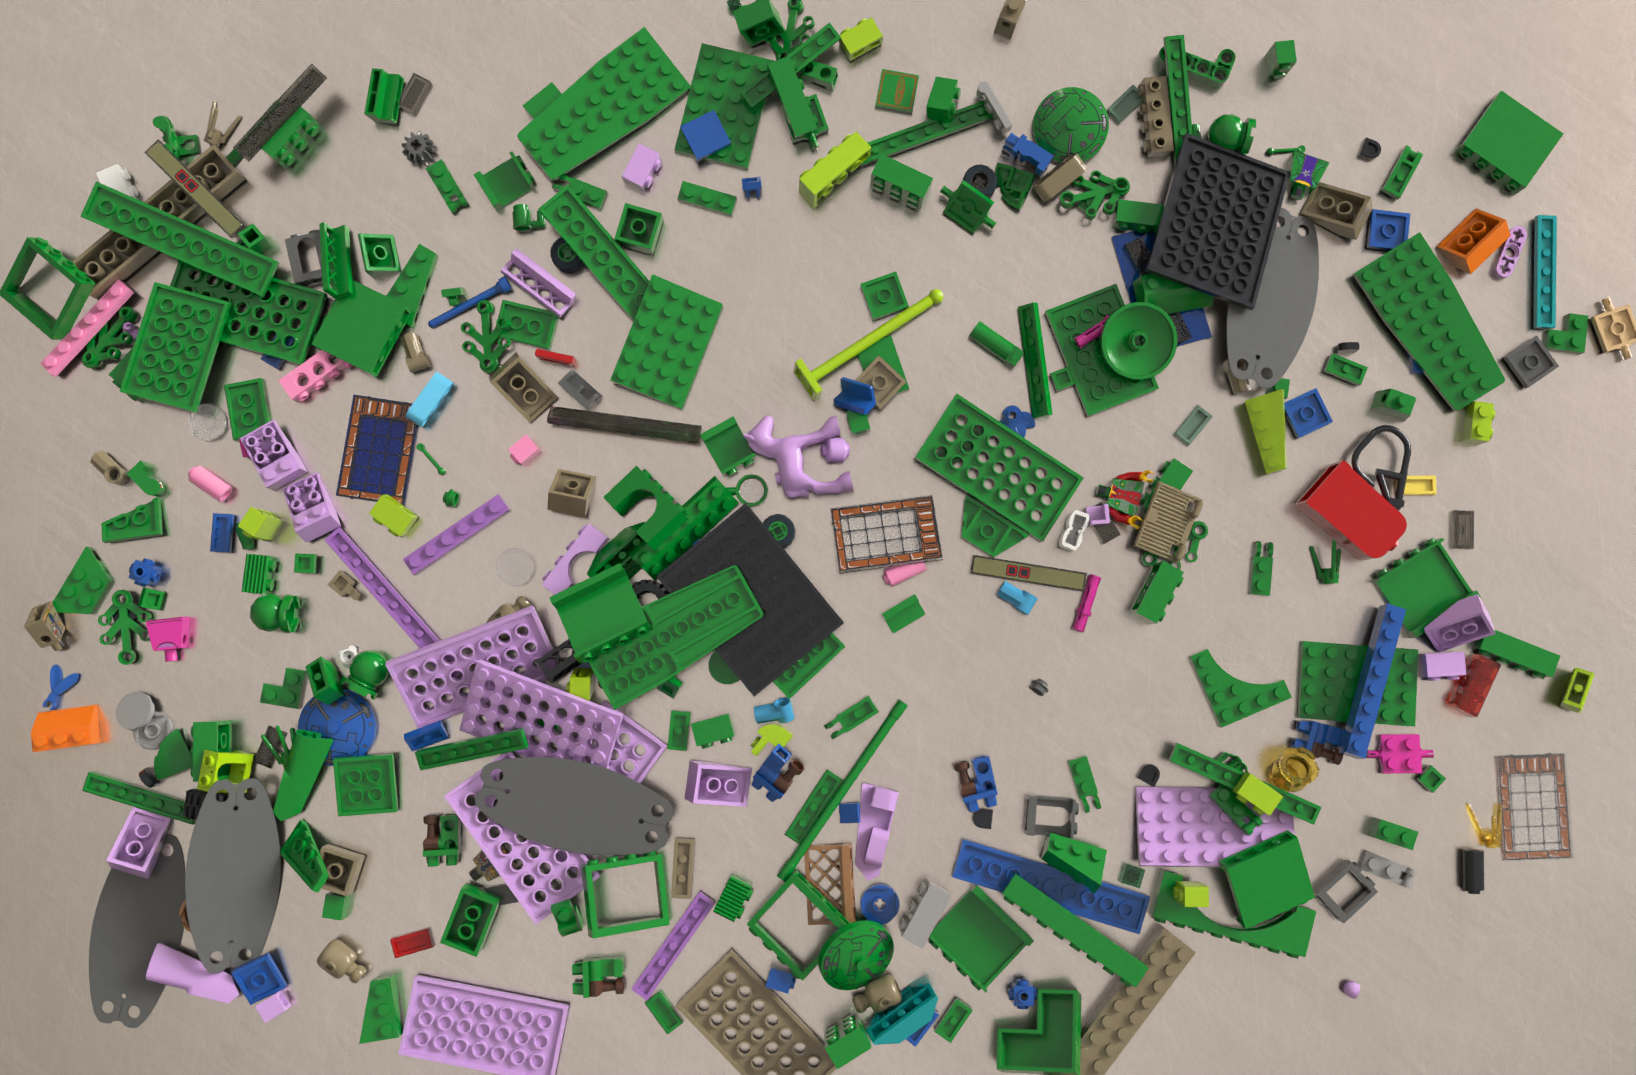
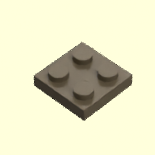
M880 356L855 380L873 386L875 406L879 410L907 382Z

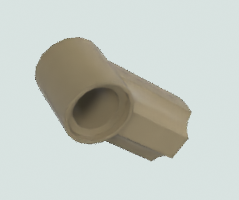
M408 333L400 337L407 356L405 360L409 371L414 373L429 368L428 357L421 347L417 333Z
M1227 358L1223 363V369L1228 374L1233 393L1237 394L1250 390L1251 387L1248 379L1241 380L1234 377ZM1239 359L1237 367L1245 371L1244 359Z
M101 450L91 457L90 463L104 475L106 481L120 486L125 485L129 481L128 471L121 468L105 451ZM119 472V477L115 480V474Z

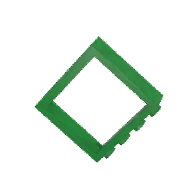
M27 237L0 289V296L51 340H61L71 331L96 283L87 277L88 274L80 271L75 263L67 260L59 250L49 245L47 240L40 237ZM37 253L75 284L56 321L19 291Z
M652 851L639 856L637 854L625 855V858L618 859L617 856L606 857V861L598 862V859H592L587 861V864L581 865L589 937L599 938L670 925L662 854ZM654 861L660 916L598 926L592 871Z
M796 871L754 915L747 925L750 927L749 931L754 936H758L769 951L772 950L777 955L779 962L783 965L786 964L791 969L792 975L803 981L818 965L819 955L804 970L758 923L761 917L794 884L838 929L850 924V922L810 882Z

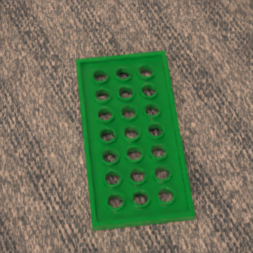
M179 260L170 286L183 290L192 288L194 293L201 295L211 294L212 298L219 300L228 299L229 303H231L220 342L298 365L305 362L327 298L325 292L272 278L267 290L271 292V297L268 300H263L262 296L253 292L250 295H245V289L237 285L232 290H227L229 282L217 277L215 284L210 285L209 279L214 275ZM194 271H199V277L192 280L191 274ZM283 297H288V304L282 306L280 300ZM301 302H306V309L299 311L298 305ZM242 304H246V311L243 313H239V306ZM260 309H264V316L262 318H257V311ZM282 314L283 320L280 323H275V316ZM300 320V327L293 329V321ZM235 322H240V329L237 331H233V324ZM253 327H258V334L255 336H251V329ZM272 332H276V339L274 341H269V334ZM293 337L295 339L294 344L287 347V339Z
M957 393L914 457L1041 542L1044 541L1084 477ZM959 415H964L967 419V423L963 426L957 423ZM978 425L982 428L983 433L981 436L974 435V426ZM948 431L956 433L955 441L947 439L946 434ZM991 436L998 438L999 443L996 447L989 444ZM965 441L972 444L970 452H965L962 448ZM1008 446L1014 449L1012 457L1005 455V448ZM938 447H943L946 450V455L942 458L936 454ZM980 452L987 453V462L983 463L978 459ZM958 457L962 460L960 468H955L952 465L953 458ZM1023 457H1027L1030 460L1028 468H1024L1020 463ZM997 462L1004 465L1002 473H997L994 469ZM1040 467L1046 471L1044 478H1039L1036 474L1037 469ZM970 468H975L978 471V476L975 479L968 476ZM1012 473H1017L1020 476V481L1017 484L1012 483L1010 480ZM990 478L993 480L994 486L992 489H987L984 486L985 479ZM1055 478H1059L1062 482V486L1059 489L1054 488L1052 485V481ZM1029 483L1034 484L1036 487L1034 494H1029L1026 491V486ZM1002 489H1007L1010 493L1007 500L1000 497ZM1044 494H1049L1052 498L1049 505L1042 502ZM1019 499L1023 500L1026 504L1023 510H1019L1016 507V502ZM1034 510L1041 512V519L1039 521H1035L1032 518Z

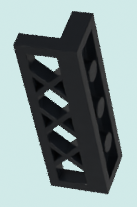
M569 639L536 661L551 684L582 664L575 659L573 655L575 652L572 645H570ZM564 648L572 649V654L568 658L560 657L561 650ZM548 659H555V667L548 671L543 662Z

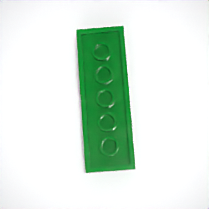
M714 476L682 505L686 510L683 514L688 520L654 551L643 541L629 555L655 581L658 574L693 546V543L701 539L739 502Z

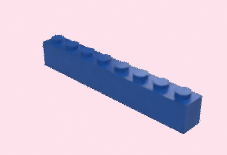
M1388 603L1379 606L1339 749L1340 754L1355 759L1366 758L1406 609Z

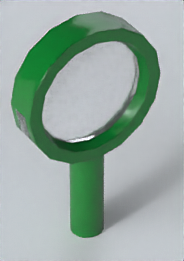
M754 474L742 477L736 487H725L732 495H736L742 504L747 503L749 507L762 504L768 494L767 484L764 479Z

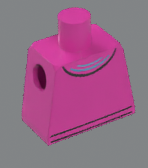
M190 617L146 621L153 651H164L165 662L178 661L177 649L188 647Z

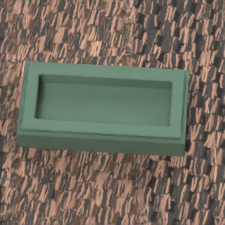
M1132 85L1106 110L1107 114L1119 125L1142 103V96L1138 95V89Z
M1196 405L1173 435L1189 446L1213 416L1201 406Z

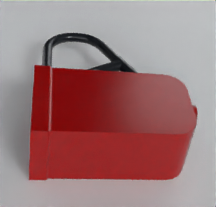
M1382 425L1374 428L1355 448L1351 459L1352 468L1345 460L1331 464L1294 507L1303 512L1358 560L1380 558L1388 551L1394 550L1399 544L1397 541L1407 528L1406 519L1399 510L1404 507L1405 503L1403 495L1411 456V444L1408 437L1394 426ZM1391 432L1402 441L1404 455L1400 473L1376 469L1375 476L1382 494L1380 495L1374 489L1375 483L1361 471L1358 459L1362 450L1377 434ZM1385 478L1398 480L1395 498H1391Z

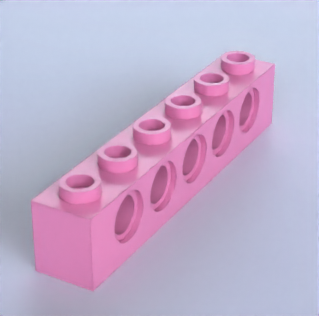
M321 350L278 381L292 400L301 402L307 399L312 391L324 387L326 381L338 377L341 374L340 371L353 365L341 359L336 364H333L332 360L335 356ZM323 367V373L317 375L318 368ZM308 378V383L302 386V380Z

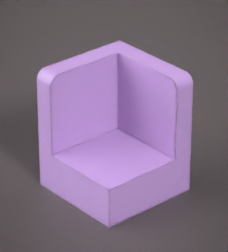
M1108 504L1085 507L1086 514H1089L1088 526L1107 525L1110 523Z
M282 990L256 1005V1009L264 1023L291 1007Z

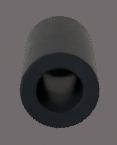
M1463 849L1464 889L1468 890L1469 894H1480V891L1485 890L1484 850Z

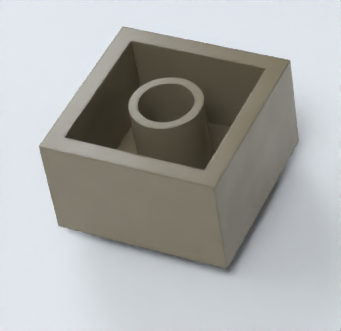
M331 844L322 846L320 855L329 877L321 889L343 896L352 894L365 855Z

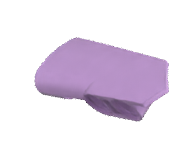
M863 783L860 804L861 822H859L855 865L867 880H871L880 874L899 792Z
M162 943L156 945L148 966L146 980L185 989L188 994L228 1004L239 996L231 974L224 971L210 973L200 960Z

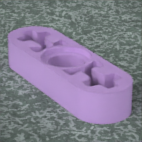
M1515 226L1510 229L1511 236L1501 246L1493 267V274L1498 279H1505L1513 273L1527 237L1526 230L1521 226ZM1518 232L1519 238L1516 239L1514 243H1511L1515 239V235L1513 233ZM1506 248L1513 249V257H1508L1506 255ZM1505 265L1504 270L1507 272L1501 273L1502 269L1500 267Z

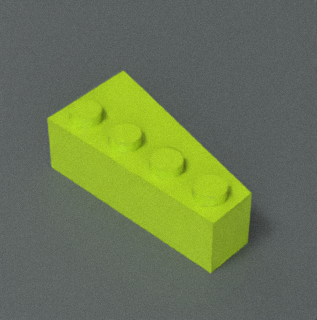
M857 131L852 135H847L838 147L834 146L831 148L825 158H819L814 163L813 168L805 170L800 175L799 194L815 209L819 205L817 201L822 196L826 198L831 193L830 191L833 189L834 184L840 185L847 177L848 171L853 172L871 155L872 147Z
M1277 390L1245 400L1266 474L1287 469L1284 390Z

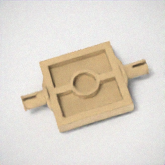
M1610 297L1602 299L1605 311L1590 319L1603 353L1621 350L1624 360L1632 358L1629 346L1636 342V320L1630 305L1613 308Z

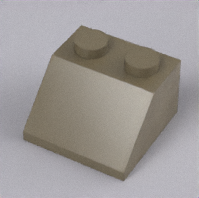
M558 469L548 492L547 510L585 517L590 506L596 476Z

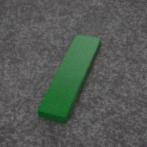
M826 769L784 835L800 844L843 779Z

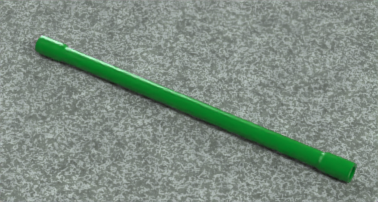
M898 699L882 726L797 849L777 874L778 878L786 882L792 875L797 864L870 758L908 707L907 704Z

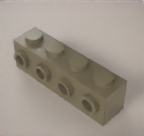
M1167 76L1146 77L1138 85V95L1142 96L1140 114H1143L1144 121L1141 128L1142 133H1145L1143 149L1144 152H1147V157L1169 156L1174 151Z

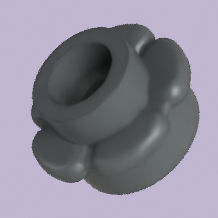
M1044 680L1032 681L1030 689L1037 695L1043 696L1045 692L1048 693L1049 691L1047 688L1048 684Z

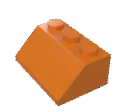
M1476 208L1436 247L1456 268L1472 274L1511 235L1505 219Z
M97 705L39 712L31 730L32 751L39 752L101 743Z

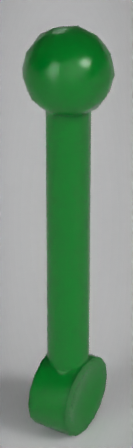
M1303 145L1298 148H1268L1266 153L1272 155L1273 153L1294 152L1295 150L1303 153L1306 148Z
M422 443L417 444V450L424 453L436 467L439 475H443L445 469L435 462Z

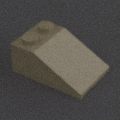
M1319 182L1317 187L1311 192L1301 211V215L1308 217L1313 222L1340 236L1356 240L1373 209L1370 196Z
M517 352L488 377L490 383L529 423L558 398Z

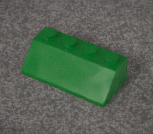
M1153 274L1140 276L1133 282L1137 302L1154 304L1163 309L1167 314L1213 306V296Z

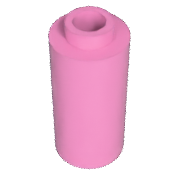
M202 466L193 467L188 473V480L220 503L224 502L232 493L233 488Z
M923 560L896 563L884 569L885 574H882L885 583L887 585L891 584L893 587L927 569Z

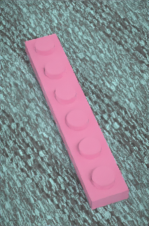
M118 279L40 364L52 376L57 377L134 292Z

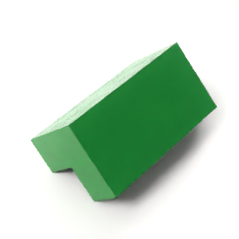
M372 68L364 114L377 123L397 124L404 78L399 74H388L383 69Z

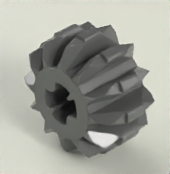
M418 131L415 136L411 132L410 138H404L407 143H402L404 148L402 153L404 156H407L409 162L414 160V163L418 165L421 160L426 164L425 158L432 159L429 153L435 152V149L432 147L434 142L429 140L428 134L423 135L421 131Z

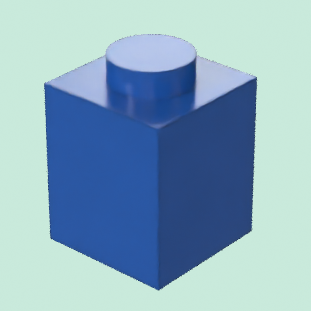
M771 964L766 987L788 994L789 989L794 988L796 977H793L791 970Z

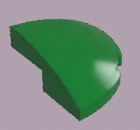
M997 162L995 170L996 185L1000 187L1003 199L1011 206L1021 210L1033 184L1035 174Z
M177 728L169 733L159 744L160 749L157 756L154 757V771L157 780L177 774L193 765V757H191V753Z

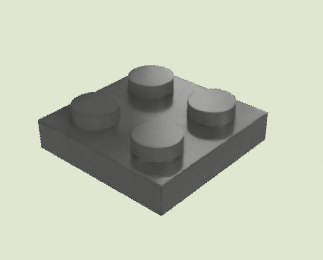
M1537 335L1503 357L1525 389L1559 367Z

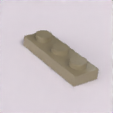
M675 838L671 898L691 899L695 839Z

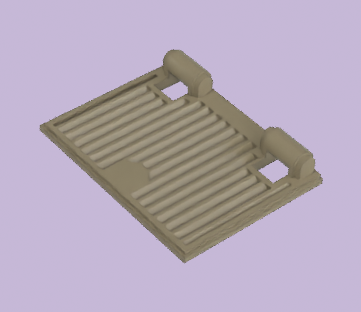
M1158 481L1133 546L1178 564L1183 559L1187 547L1185 544L1195 518L1199 517L1203 507L1202 499ZM1189 502L1195 504L1192 512L1186 510ZM1172 544L1178 546L1176 555L1169 553Z

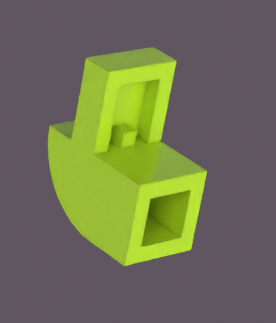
M766 724L757 730L763 737L761 739L757 737L750 745L753 748L751 753L757 757L768 742L775 747L778 743L785 747L793 737V734L781 725Z

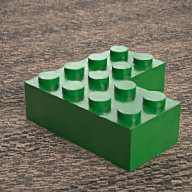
M1038 989L1037 1030L998 1028L997 1070L1005 1073L1080 1075L1081 993L1077 990Z

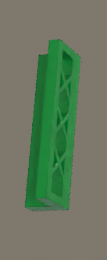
M325 222L319 223L323 291L336 300L353 295L349 228L346 225H342L333 229Z

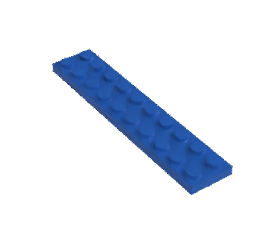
M962 839L952 874L953 878L1002 892L1014 873H1016L1074 915L1140 934L1150 899L1149 895L1103 881L1099 889L1093 894L1089 891L1088 887L1080 882H1075L1074 878L1065 872H1060L1051 865Z

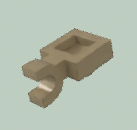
M339 570L328 583V586L341 597H345L348 594L355 601L358 600L360 602L365 596L353 587L356 582L342 570Z

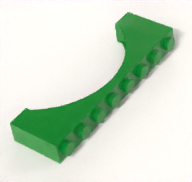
M1160 868L1149 912L1154 917V921L1166 923L1167 920L1173 922V926L1179 928L1189 926L1192 927V931L1202 934L1204 931L1211 932V936L1221 939L1223 936L1230 937V941L1240 944L1242 941L1249 942L1251 947L1258 949L1261 946L1268 947V951L1277 954L1280 951L1287 952V956L1296 959L1299 956L1306 957L1316 915L1315 910L1298 905L1264 925L1247 929L1227 927L1210 920L1197 907H1184L1178 903L1173 897V887L1176 886V881H1182L1183 875Z

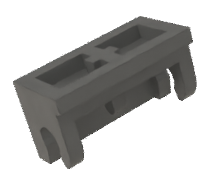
M570 370L558 382L587 411L602 397L598 391L574 370Z

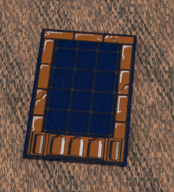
M353 395L336 496L377 502L382 495L388 494L405 506L418 425L405 417L413 403Z

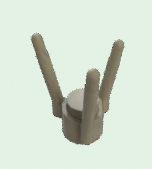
M213 101L204 141L219 147L220 143L225 144L227 137L236 127L242 116L239 115L225 134L221 136L222 132L215 129L218 109L216 108V101Z

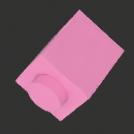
M526 434L508 449L512 453L510 458L516 464L520 463L523 466L541 452Z

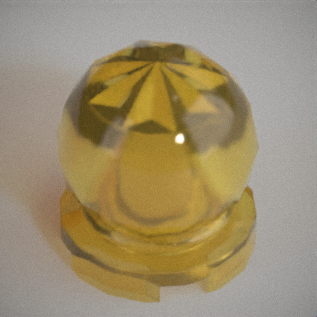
M1303 747L1287 749L1273 764L1271 775L1274 783L1280 789L1289 793L1303 790L1318 776L1320 769L1317 767L1315 755Z

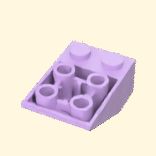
M274 419L240 438L266 488L276 491L308 473L301 458Z
M318 472L283 488L295 532L306 543L341 527L335 507Z

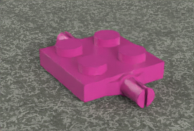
M1419 734L1378 735V749L1367 750V754L1373 755H1366L1367 759L1378 758L1381 774L1422 773V758H1433L1434 754L1426 753H1434V751L1421 749Z

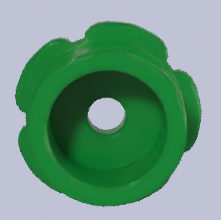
M450 489L444 493L443 502L446 507H455L459 500V493Z

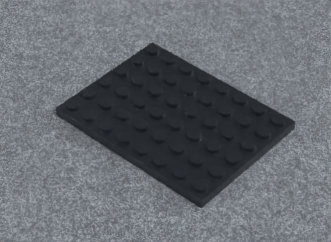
M1185 133L1145 272L1245 309L1253 310L1290 172Z
M745 503L656 577L671 594L733 565L739 568L764 615L761 619L717 647L716 651L750 693L756 696L844 622L749 505Z

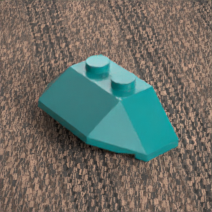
M930 983L910 985L901 992L902 1000L898 1005L875 1013L870 1025L866 1028L874 1045L899 1044L932 1020L938 996Z

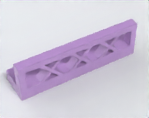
M517 248L511 253V260L501 268L502 274L559 318L575 302L576 293ZM514 265L520 270V274H512L508 269ZM523 278H531L534 280L535 285H526ZM538 290H547L550 297L540 296ZM553 301H561L565 306L559 310L553 306Z

